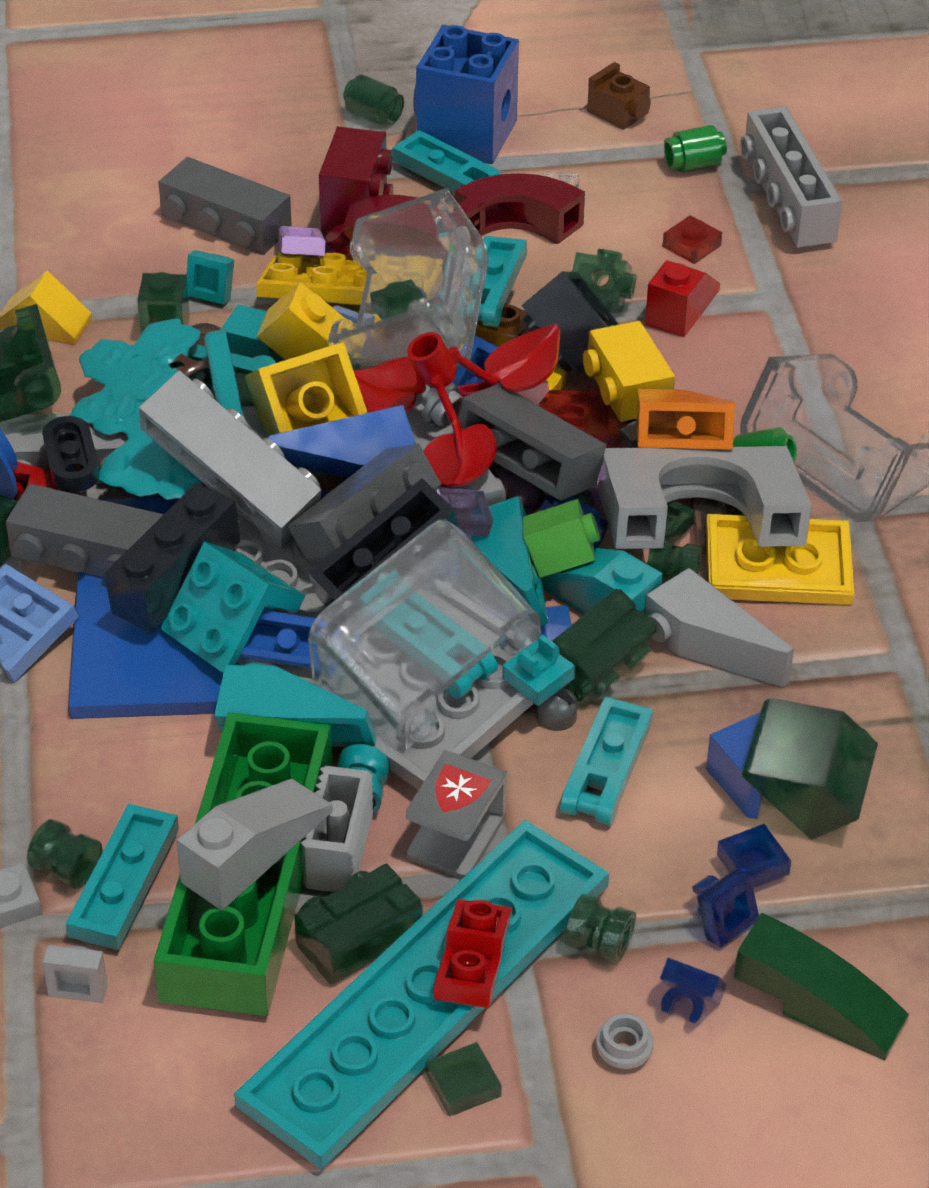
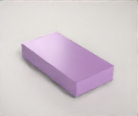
M280 226L278 228L277 242L281 253L325 256V239L318 228Z

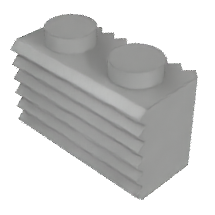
M332 766L320 768V776L317 777L318 784L315 785L316 792L314 793L331 803L333 812L300 842L302 882L306 888L346 894L355 891L374 811L372 809L373 775L370 772Z

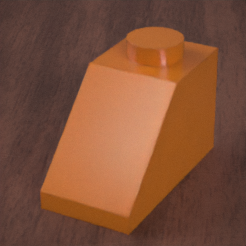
M637 390L636 438L638 447L733 450L735 401L688 390Z

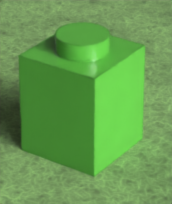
M578 499L523 517V536L539 578L595 561L594 542L600 541L599 530L593 514H583Z

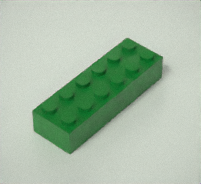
M228 712L195 823L218 805L289 779H294L312 792H316L315 785L318 784L317 777L320 776V768L324 766L333 767L331 725ZM303 838L223 910H220L182 884L179 874L153 961L158 1002L269 1016L303 883L300 844Z

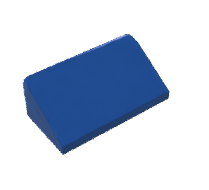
M263 610L239 658L333 672L347 627L339 621Z

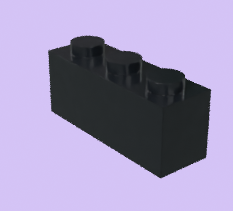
M421 478L308 572L317 598L350 630L364 618L363 609L399 583L404 585L461 537L456 512Z
M195 483L104 573L112 614L152 633L168 616L171 606L204 541L233 550L241 542L235 501L201 484Z

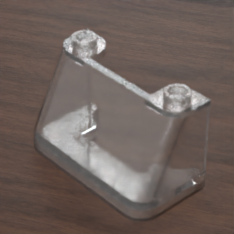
M448 188L356 219L353 239L350 241V252L355 262L361 264L368 274L356 325L346 318L334 322L328 336V345L332 346L344 342L351 365L377 366L388 360L408 356L407 348L414 338L423 333L435 332L442 337L448 349L456 346L460 354L470 360L487 271L488 255L481 235ZM456 362L457 368L462 367Z
M833 354L769 357L743 413L740 423V434L775 427L783 428L787 435L790 434L795 440L797 458L794 464L805 488L850 520L869 522L883 517L929 486V431L921 436L917 444H908L899 437H893L852 409L850 406L856 396L858 381L854 370L848 364Z
M439 519L332 602L317 616L311 626L308 639L313 684L366 709L376 736L402 754L416 740L423 741L434 730L437 723L436 697L498 645L501 650L510 656H515L522 649L536 641L541 635L540 617L463 530L446 519Z

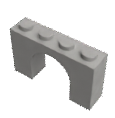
M787 446L733 447V450L605 448L598 479V492L615 549L663 548L668 509L667 503L681 498L692 497L718 500L740 510L750 523L758 547L806 546L812 504Z

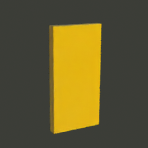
M279 251L278 254L273 256L256 282V297L280 299L301 282L312 292L321 296L327 303L384 307V298L391 290L399 287H411L422 291L427 296L429 310L441 284V268L430 266V262L421 259L407 260L404 264L388 263V259L380 256L364 257L362 261L346 260L345 255L340 253H325V256L320 255V258L304 257L303 254H283Z

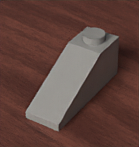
M687 568L646 594L644 630L648 632L653 640L662 643L677 656L780 687L790 683L794 648L690 568Z
M289 779L214 807L176 840L181 883L220 910H223L332 813V804L294 779Z

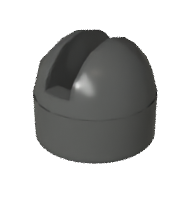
M563 687L541 705L537 706V719L543 727L549 730L562 731L575 724L578 704L573 692Z

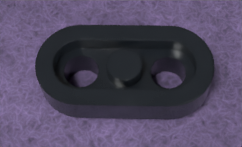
M62 416L48 422L43 428L42 435L53 484L58 489L71 493H80L93 487L99 479V467L88 423L75 416Z

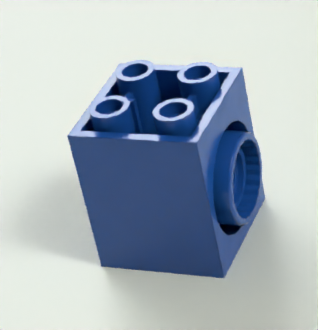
M442 25L416 67L413 107L416 115L417 131L421 130L484 163L493 164L517 121L519 39L505 37L500 33L468 30L459 25Z

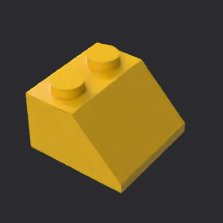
M344 342L257 369L244 376L259 421L269 435L368 413Z

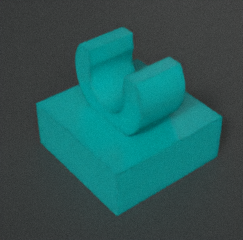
M198 250L189 253L185 295L223 305L230 301L234 259Z
M542 634L536 641L522 649L517 655L502 665V676L506 682L539 706L575 679V665L559 654V647Z

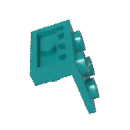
M204 541L162 624V630L220 672H224L225 665L236 664L263 610L275 612L278 607L297 613L306 595L244 554Z

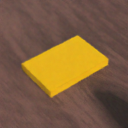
M707 514L705 524L707 582L729 599L852 605L854 581L849 521L810 519L806 546L758 547L746 516Z

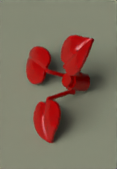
M557 323L504 343L488 356L484 363L485 370L461 355L456 346L448 349L439 334L427 332L411 341L407 348L408 356L388 360L371 368L353 371L368 413L404 405L407 413L415 405L417 394H422L426 391V385L436 389L451 423L453 433L436 437L425 447L423 452L441 482V487H460L473 482L486 472L495 458L497 444L492 431L484 424H475L462 430L445 389L455 379L456 362L490 385L501 382L503 388L508 392L529 390L543 383L553 373L559 355L560 329Z

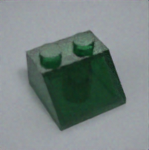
M770 698L763 703L741 776L808 838L813 840L859 820L878 743L844 711Z

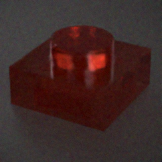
M689 215L663 233L662 247L696 264L721 246L723 232Z

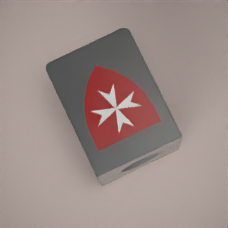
M444 750L406 809V819L422 825L406 851L407 859L461 880L479 863L506 818L507 771Z

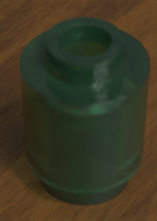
M364 74L351 79L343 92L347 111L379 125L384 123L394 124L401 116L404 108V97L398 93L395 87Z

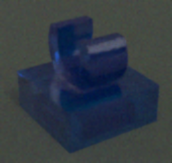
M738 869L733 870L720 880L715 876L707 875L692 886L693 892L699 894L697 895L699 905L697 912L702 919L706 940L719 947H722L752 926L759 917L751 876Z
M667 958L660 979L671 989L662 998L661 1010L671 1016L676 1002L680 999L688 998L693 1002V1010L690 1014L689 1022L699 1026L706 1016L704 1000L719 1006L727 984L719 976Z

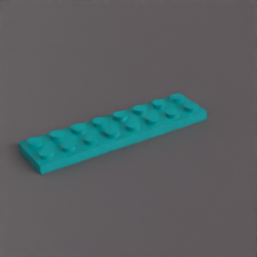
M524 820L234 1093L235 1107L322 1170L485 1009L483 1007L434 999L435 979L446 949L447 929L457 899L468 901L485 900L494 905L512 907L508 934L492 1002L608 887L609 872L532 823Z

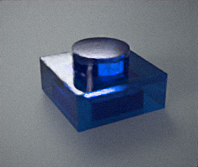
M765 824L718 841L717 856L742 892L790 875L791 860Z

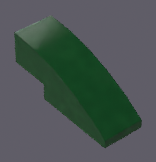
M762 912L737 951L734 978L783 1000V1015L886 1061L908 1021L909 1014L888 993L852 964L802 932Z

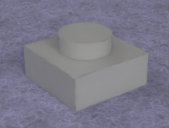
M24 862L1 869L0 928L42 915L40 900Z
M48 945L42 962L48 996L103 1003L108 986L103 951L90 950L82 946L63 947Z

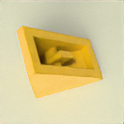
M47 270L10 298L0 313V330L76 345L92 321V312Z

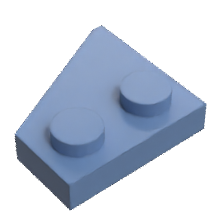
M5 564L0 569V661L8 679L15 683L79 616L74 605Z

